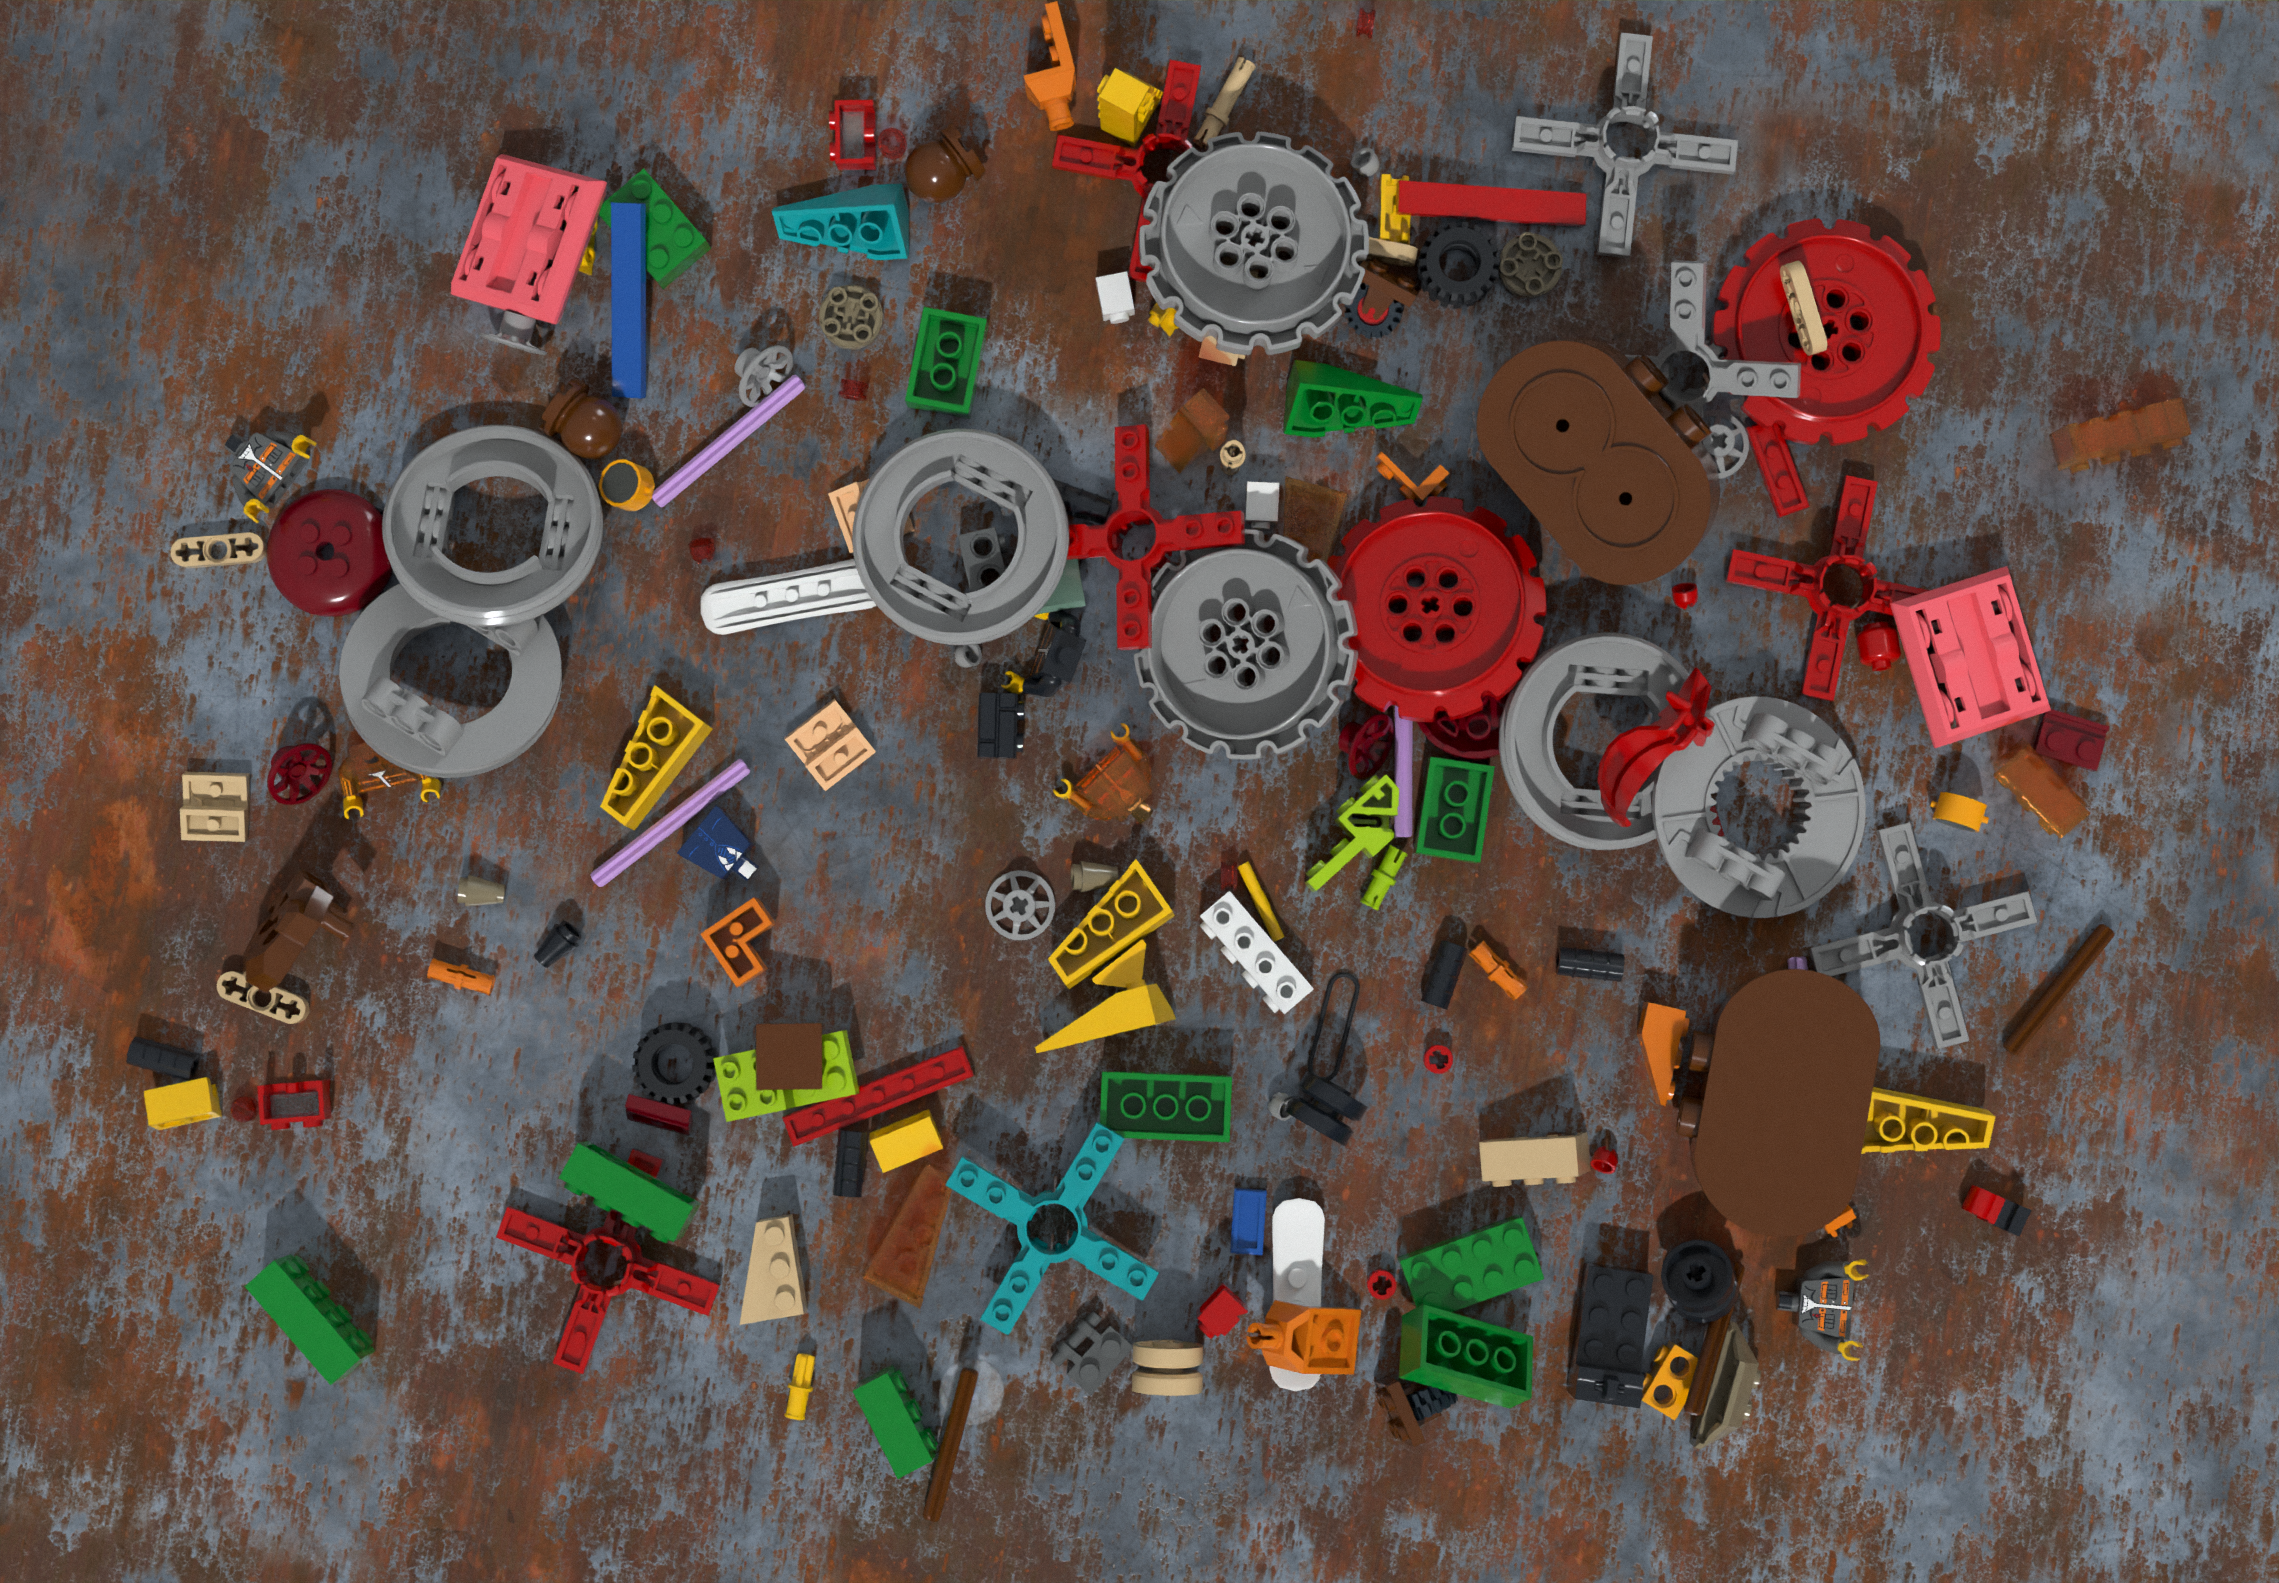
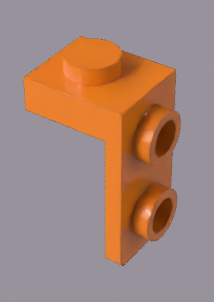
M1380 452L1375 458V461L1378 463L1376 466L1378 472L1387 480L1393 478L1401 486L1398 489L1399 492L1406 499H1413L1419 505L1430 494L1437 497L1448 485L1444 480L1448 477L1449 472L1441 464L1417 487L1383 452Z

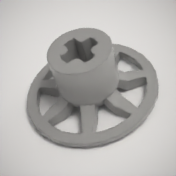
M505 311L499 333L495 335L478 333L480 337L530 353L547 355V352L533 346L530 342L536 319Z
M776 345L762 352L756 348H748L740 354L735 363V373L741 377L739 396L744 404L749 407H755L763 400L756 401L760 396V388H762L765 395L764 398H766L773 392L769 383L771 380L784 383L789 378L793 367V357L786 347ZM777 353H784V356L776 360ZM787 364L784 374L775 371V369H781ZM752 388L749 398H747L746 390Z
M1720 410L1704 411L1703 418L1715 417L1713 426L1709 427L1712 433L1702 441V445L1710 453L1713 460H1715L1719 471V479H1723L1734 474L1744 464L1749 451L1748 434L1741 422L1733 415ZM1721 418L1730 421L1737 429L1731 431L1727 426L1721 425ZM1739 433L1743 442L1742 452L1733 448L1735 436ZM1729 455L1739 458L1734 467L1725 471L1723 457Z
M1021 870L1011 871L999 877L990 887L985 903L986 915L992 927L1006 938L1012 940L1034 938L1044 932L1053 919L1055 899L1052 889L1042 877L1035 873ZM1026 876L1035 881L1027 890H1021L1015 877ZM1010 878L1012 892L1008 895L995 892L1002 882ZM1039 884L1047 892L1049 902L1035 901L1033 894ZM992 897L1003 902V911L993 916L991 910ZM1049 907L1048 916L1041 925L1034 916L1035 909ZM1008 917L1013 921V933L1002 929L996 921ZM1026 920L1037 928L1029 934H1018L1021 922Z

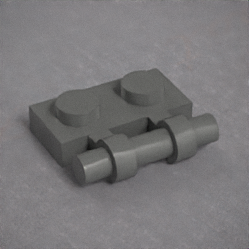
M1094 1310L1085 1319L1081 1318L1077 1322L1076 1330L1066 1341L1061 1340L1056 1346L1058 1350L1050 1358L1058 1367L1067 1358L1070 1359L1074 1365L1069 1369L1067 1375L1090 1396L1133 1349V1344L1112 1325L1109 1324L1102 1333L1095 1329L1102 1320V1317ZM1086 1337H1089L1093 1344L1081 1355L1075 1349Z

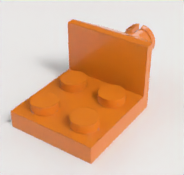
M1055 1L1045 4L1046 15L1041 16V26L1046 44L1052 43L1053 45L1049 47L1052 68L1023 75L1027 99L1040 110L1044 109L1046 111L1050 131L1064 130L1074 125L1069 103L1072 102L1076 88L1075 67L1058 2Z
M1274 1300L1265 1317L1264 1324L1252 1323L1247 1329V1332L1258 1333V1336H1246V1340L1252 1349H1261L1266 1364L1269 1366L1302 1374L1354 1375L1361 1310L1343 1307L1303 1306Z

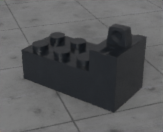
M1584 1262L1566 1388L1574 1399L1640 1409L1644 1383L1641 1365L1654 1276L1649 1271Z

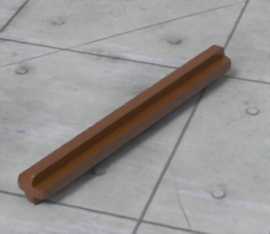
M2104 924L2096 927L2003 1043V1047L2009 1053L2017 1056L2022 1052L2115 935L2112 929Z
M1731 1261L1740 1288L1745 1267L1740 1263ZM1734 1306L1729 1313L1719 1320L1709 1322L1684 1406V1411L1694 1416L1703 1414Z
M964 1367L960 1373L923 1512V1518L926 1520L938 1522L941 1517L979 1375L975 1369Z

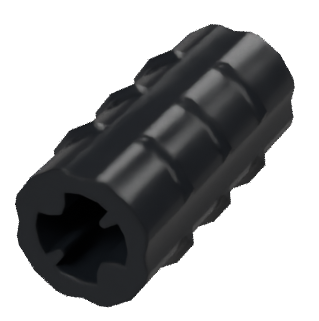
M1053 479L1061 494L1067 514L1083 519L1088 523L1091 522L1096 525L1105 524L1112 506V500L1085 491L1083 488L1080 489Z
M1441 941L1438 952L1435 954L1436 958L1430 970L1431 972L1421 1001L1446 1010L1448 1009L1456 983L1459 980L1461 968L1464 965L1468 951L1467 948L1448 941Z
M1559 947L1556 959V974L1571 976L1572 978L1581 977L1621 982L1624 973L1625 957L1623 954L1608 951Z
M135 1036L129 1046L126 1062L127 1064L140 1067L142 1070L148 1069L158 1074L162 1073L173 1076V1078L177 1077L191 1081L197 1072L200 1054L185 1050V1048L171 1046L169 1043L164 1044L153 1039L149 1040Z
M838 1131L836 1161L834 1162L836 1165L833 1178V1195L862 1197L864 1166L866 1165L867 1132Z

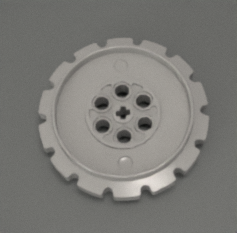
M1234 132L1210 138L1207 141L1206 152H1198L1195 148H1190L1168 166L1166 176L1170 181H1157L1144 206L1143 217L1149 220L1151 224L1140 227L1139 256L1141 265L1150 266L1153 269L1146 277V284L1153 298L1162 310L1174 308L1177 311L1173 322L1182 331L1200 342L1207 336H1213L1217 340L1216 348L1221 351L1251 355L1253 347L1260 345L1265 349L1267 355H1273L1299 348L1302 342V334H1309L1313 339H1317L1340 320L1342 310L1338 304H1352L1365 274V269L1359 266L1357 262L1366 260L1369 253L1368 226L1366 221L1358 220L1354 217L1361 208V202L1346 177L1336 179L1330 175L1334 164L1324 155L1308 145H1305L1301 150L1292 149L1290 145L1291 138L1287 136L1257 132L1254 140L1246 141L1241 132ZM1252 208L1257 212V215L1248 217L1242 210ZM1280 220L1287 225V228L1276 229L1272 222ZM1227 226L1232 233L1223 235L1216 228ZM1252 240L1258 241L1255 247L1249 245ZM1285 251L1290 254L1291 259L1281 260L1277 257L1276 253ZM1224 256L1231 257L1235 260L1236 264L1232 266L1224 265L1220 258ZM1259 269L1266 276L1257 279L1250 274V271Z
M1245 529V545L1181 550V564L1177 566L1175 563H1165L1151 581V594L1153 596L1151 603L1152 648L1142 649L1141 652L1134 654L1136 673L1142 688H1152L1154 690V696L1149 701V705L1156 716L1168 729H1175L1181 725L1184 730L1182 740L1192 747L1208 754H1216L1220 747L1223 746L1226 750L1227 758L1243 760L1264 758L1268 746H1271L1276 754L1285 753L1310 739L1308 728L1311 724L1317 728L1325 727L1343 704V699L1338 695V688L1341 685L1349 686L1352 684L1358 659V651L1348 646L1349 638L1358 634L1356 617L1350 601H1339L1337 599V592L1342 588V583L1334 571L1322 559H1315L1309 563L1307 561L1309 550L1301 543L1279 534H1273L1270 541L1266 543L1262 531ZM1239 604H1242L1246 610L1245 617L1241 621H1238L1234 615V610ZM1271 615L1275 620V627L1268 633L1264 629L1263 622L1267 616ZM1214 625H1218L1221 629V637L1216 642L1210 636V631ZM1242 639L1249 640L1246 644L1248 650H1241V647L1244 645ZM1273 647L1277 648L1280 652V659L1275 665L1268 658L1269 652ZM1219 657H1223L1226 661V669L1221 674L1215 668L1216 660ZM1248 668L1253 669L1256 675L1252 685H1248L1244 679V674Z

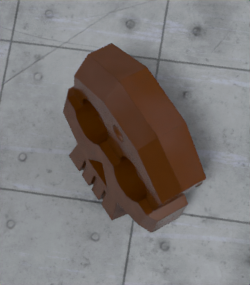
M300 867L287 888L276 895L267 908L271 914L255 930L244 951L243 973L248 983L265 993L280 984L318 927L335 935L343 942L349 937L355 924L345 919L348 913L347 909L332 902L334 896L328 883Z

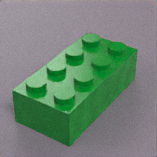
M1102 1070L1100 1123L1125 1138L1230 1142L1232 1076Z
M590 1141L577 1144L559 1176V1179L566 1182L564 1188L579 1196L584 1193L594 1197L592 1203L608 1212L613 1209L623 1213L622 1220L635 1227L644 1225L652 1230L650 1235L664 1243H668V1241L675 1242L683 1238L701 1205L695 1199Z
M1519 1214L1397 1257L1415 1308L1424 1304L1444 1311L1454 1312L1545 1279L1523 1217Z
M292 1254L278 1258L244 1287L324 1379L332 1385L347 1377L375 1352V1349L371 1346L373 1341L364 1330H357L350 1322L352 1319L351 1315L343 1306H336L328 1297L330 1295L328 1288L321 1281H314L308 1274V1265L300 1257H294Z
M1424 1304L1402 1315L1399 1378L1509 1409L1531 1399L1533 1336Z

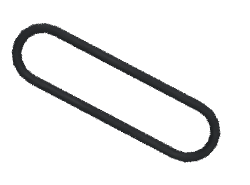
M1347 972L1335 974L1328 984L1308 1060L1309 1073L1323 1081L1325 1079L1332 1080L1339 1071L1359 996V982L1354 975ZM1347 977L1354 982L1355 992L1336 1065L1331 1075L1320 1077L1315 1074L1312 1065L1332 987L1338 978Z

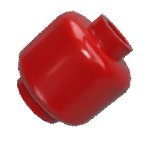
M1887 622L1864 625L1862 627L1863 631L1856 636L1860 663L1871 666L1872 671L1891 669V663L1897 661L1901 656L1897 630L1888 627Z

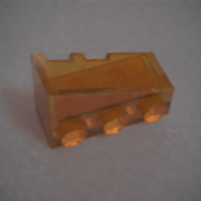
M1202 388L1178 410L1169 423L1173 429L1171 431L1166 429L1162 434L1163 438L1154 446L1180 474L1207 449L1210 448L1212 451H1215L1227 440L1230 416L1207 390Z
M2023 737L1993 763V776L2004 788H2009L2017 796L2015 799L2027 812L2031 810L2040 818L2038 820L2039 825L2050 836L2055 833L2061 839L2091 814L2090 807Z

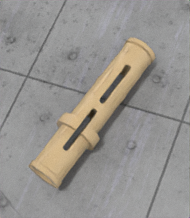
M1243 57L1237 58L1213 106L1207 108L1204 114L1206 118L1193 139L1194 143L1201 148L1205 144L1204 148L1206 149L1208 139L1217 137L1222 127H1226L1229 123L1228 116L1256 68L1251 61L1246 60L1243 63L1245 60Z
M1228 441L1220 451L1221 469L1227 475L1238 473L1240 466L1245 460L1246 453L1239 441Z

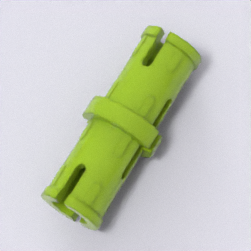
M1389 845V849L1377 870H1373L1371 875L1374 877L1360 902L1377 911L1379 910L1390 886H1394L1396 883L1394 878L1405 857H1407V853Z

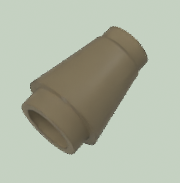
M1079 861V864L1071 865L1072 890L1079 889L1080 893L1111 887L1118 879L1117 866Z
M468 875V878L460 877L457 903H465V907L504 903L505 884H499L472 875Z

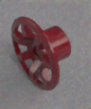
M1383 713L1373 715L1363 725L1352 721L1341 731L1338 746L1341 751L1349 754V770L1354 778L1359 780L1370 778L1379 771L1386 761L1394 738V725L1389 716ZM1384 720L1385 722L1378 728V721ZM1388 731V739L1379 740V737L1386 735ZM1376 749H1385L1381 758L1375 753ZM1369 759L1374 767L1367 772L1369 768ZM1360 762L1359 772H1358L1357 769H1356V764H1358V763Z
M303 743L280 748L272 757L271 769L268 773L267 788L270 795L278 803L284 805H297L312 799L324 788L330 778L332 771L330 754L322 746L314 743ZM314 750L306 757L301 753V751ZM321 754L324 756L325 765H311L317 762ZM277 774L281 778V781H279L274 786V780ZM311 774H324L317 786L309 778ZM303 783L311 791L302 797H298L300 792L299 785ZM289 785V798L280 797L277 793L286 790Z

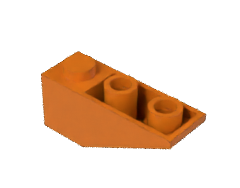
M1643 1002L1637 1036L1656 1104L1666 1106L1667 1100H1672L1674 1095L1675 1081L1671 1080L1674 1068L1678 1069L1681 1063L1682 1050L1678 1048L1681 1037H1685L1687 1034L1689 1018H1685L1686 1011Z

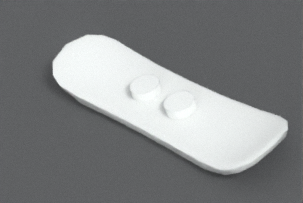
M855 559L788 573L713 584L706 588L701 596L700 613L707 629L715 634L726 635L797 619L869 609L875 607L876 604L861 582Z
M1301 1198L1286 1200L1275 1209L1272 1217L1273 1302L1274 1300H1280L1303 1306L1321 1307L1325 1218L1322 1209L1314 1201ZM1270 1366V1373L1275 1383L1280 1388L1292 1391L1312 1388L1318 1382L1321 1375L1302 1374Z

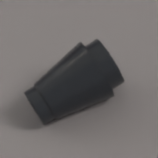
M563 920L560 924L553 926L538 951L534 954V957L542 966L548 968L551 964H554L579 946L578 942L582 937L573 925Z

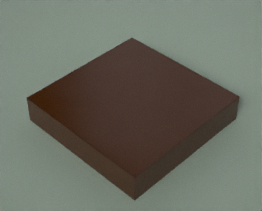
M822 1023L755 1025L756 1090L822 1089Z

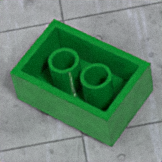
M644 168L609 197L600 209L599 216L611 229V202L646 203V271L662 289H665L711 249L707 240Z
M928 307L923 308L905 398L907 407L966 419L971 418L989 327L987 319Z
M1429 757L1427 759L1413 854L1476 864L1481 862L1495 766L1437 757Z
M892 1364L859 1381L853 1389V1393L897 1479L932 1462L937 1452L936 1446L939 1443L931 1427L927 1429L924 1427L921 1421V1417L924 1414L917 1399L911 1400L907 1394L906 1388L909 1387L905 1375L901 1369L896 1371Z

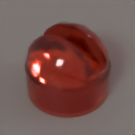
M698 538L688 544L692 559L699 564H702V559L707 558L709 563L715 556L716 549L712 538Z
M244 1096L234 1100L230 1111L236 1121L250 1122L257 1117L259 1106L255 1099ZM237 1105L251 1111L249 1116L236 1109Z

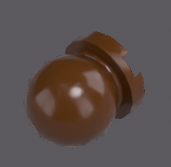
M951 122L938 129L942 136L940 140H928L917 145L907 157L904 173L908 187L916 197L927 203L942 204L951 200L964 188L967 177H972L975 181H978L986 174L984 166L973 149L968 152L965 151L959 139L962 135Z
M576 377L568 382V385L572 388L565 395L558 392L549 403L541 417L546 421V424H541L539 429L551 437L560 433L562 443L570 452L584 459H599L607 456L619 444L623 432L621 416L611 402L598 396H587L589 386Z

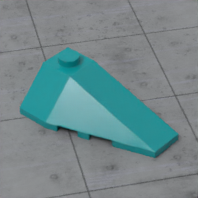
M902 183L870 185L772 209L779 239L815 247L819 244L837 247V252L848 254L849 250L867 254L866 258L873 260L908 259L909 209Z

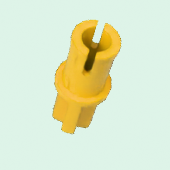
M799 1353L796 1356L792 1382L788 1383L787 1386L790 1388L786 1413L784 1414L787 1418L805 1420L809 1392L813 1391L811 1380L816 1360L810 1354Z

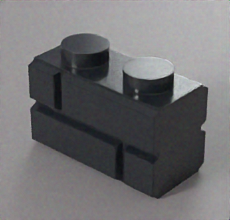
M979 693L978 759L1015 760L1017 759V752H1023L1024 733H1018V720H1024V701H1018V694Z

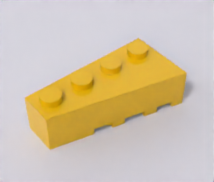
M1115 68L1111 76L1105 75L1097 89L1099 93L1097 99L1099 101L1098 109L1100 110L1098 117L1100 118L1101 130L1135 147L1164 92L1132 74Z
M654 685L650 694L651 699L646 710H643L640 716L639 725L633 739L629 741L625 749L626 754L620 768H617L600 805L602 809L616 820L634 831L713 730V728L656 685Z
M1135 859L1128 867V870L1119 880L1117 879L1097 905L1095 904L1083 921L1074 928L1048 960L1064 984L1071 989L1175 915L1142 866Z
M1873 1087L1861 1154H1865V1152L1887 1153L1903 1150L1928 1151V1149L1989 1148L1996 1116L1987 1109Z

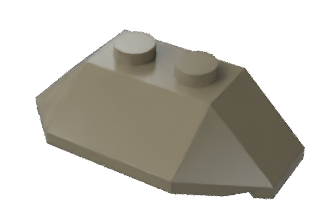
M1732 1320L1729 1322L1703 1414L1696 1416L1689 1441L1692 1446L1698 1449H1702L1739 1429L1742 1426L1743 1419L1748 1420L1752 1409V1401H1749L1752 1388L1756 1389L1760 1381L1761 1370H1758L1759 1363L1737 1323Z

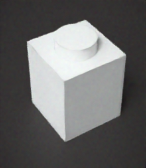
M1127 271L1096 277V287L1103 321L1110 320L1111 324L1126 322L1129 320V316L1135 315Z
M1247 481L1244 524H1251V529L1270 530V525H1277L1280 483Z

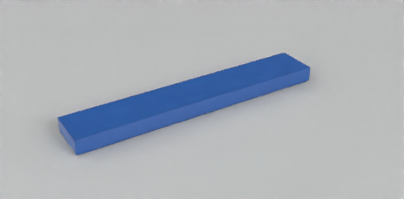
M611 202L612 397L646 398V203Z

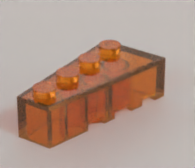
M2182 397L2143 406L2135 412L2133 410L2118 412L2108 416L2105 420L2101 416L2077 424V422L2067 424L2049 434L2058 470L2070 469L2071 474L2090 469L2089 463L2101 461V465L2105 466L2121 461L2120 455L2131 453L2132 458L2152 453L2151 447L2162 444L2163 450L2182 445L2181 439L2192 433Z
M1286 476L1283 536L1293 539L1308 548L1307 561L1309 563L1315 559H1322L1328 564L1330 556L1334 553L1349 504L1348 494Z
M926 1159L923 1160L862 1272L863 1279L919 1309L922 1306L926 1284L931 1272L935 1250L937 1249L939 1235L952 1189L945 1185L952 1173Z

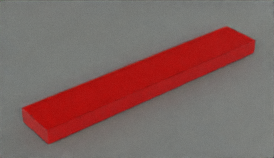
M1399 180L1397 182L1396 214L1584 227L1586 225L1587 193Z
M960 1046L859 1086V1094L818 1102L785 1115L782 1119L792 1145L795 1147L974 1076L963 1046Z

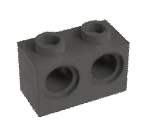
M995 527L957 535L970 592L986 587L982 583V577L986 572L995 571L1001 576L1009 565L1004 566L1002 553L1008 552L1004 534L997 535ZM981 540H988L993 545L992 551L986 556H980L975 552V546Z

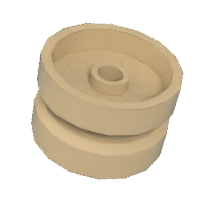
M1154 1340L1133 1343V1362L1148 1368H1141L1132 1372V1391L1163 1396L1202 1393L1203 1374L1193 1369H1187L1203 1363L1202 1344L1179 1340Z

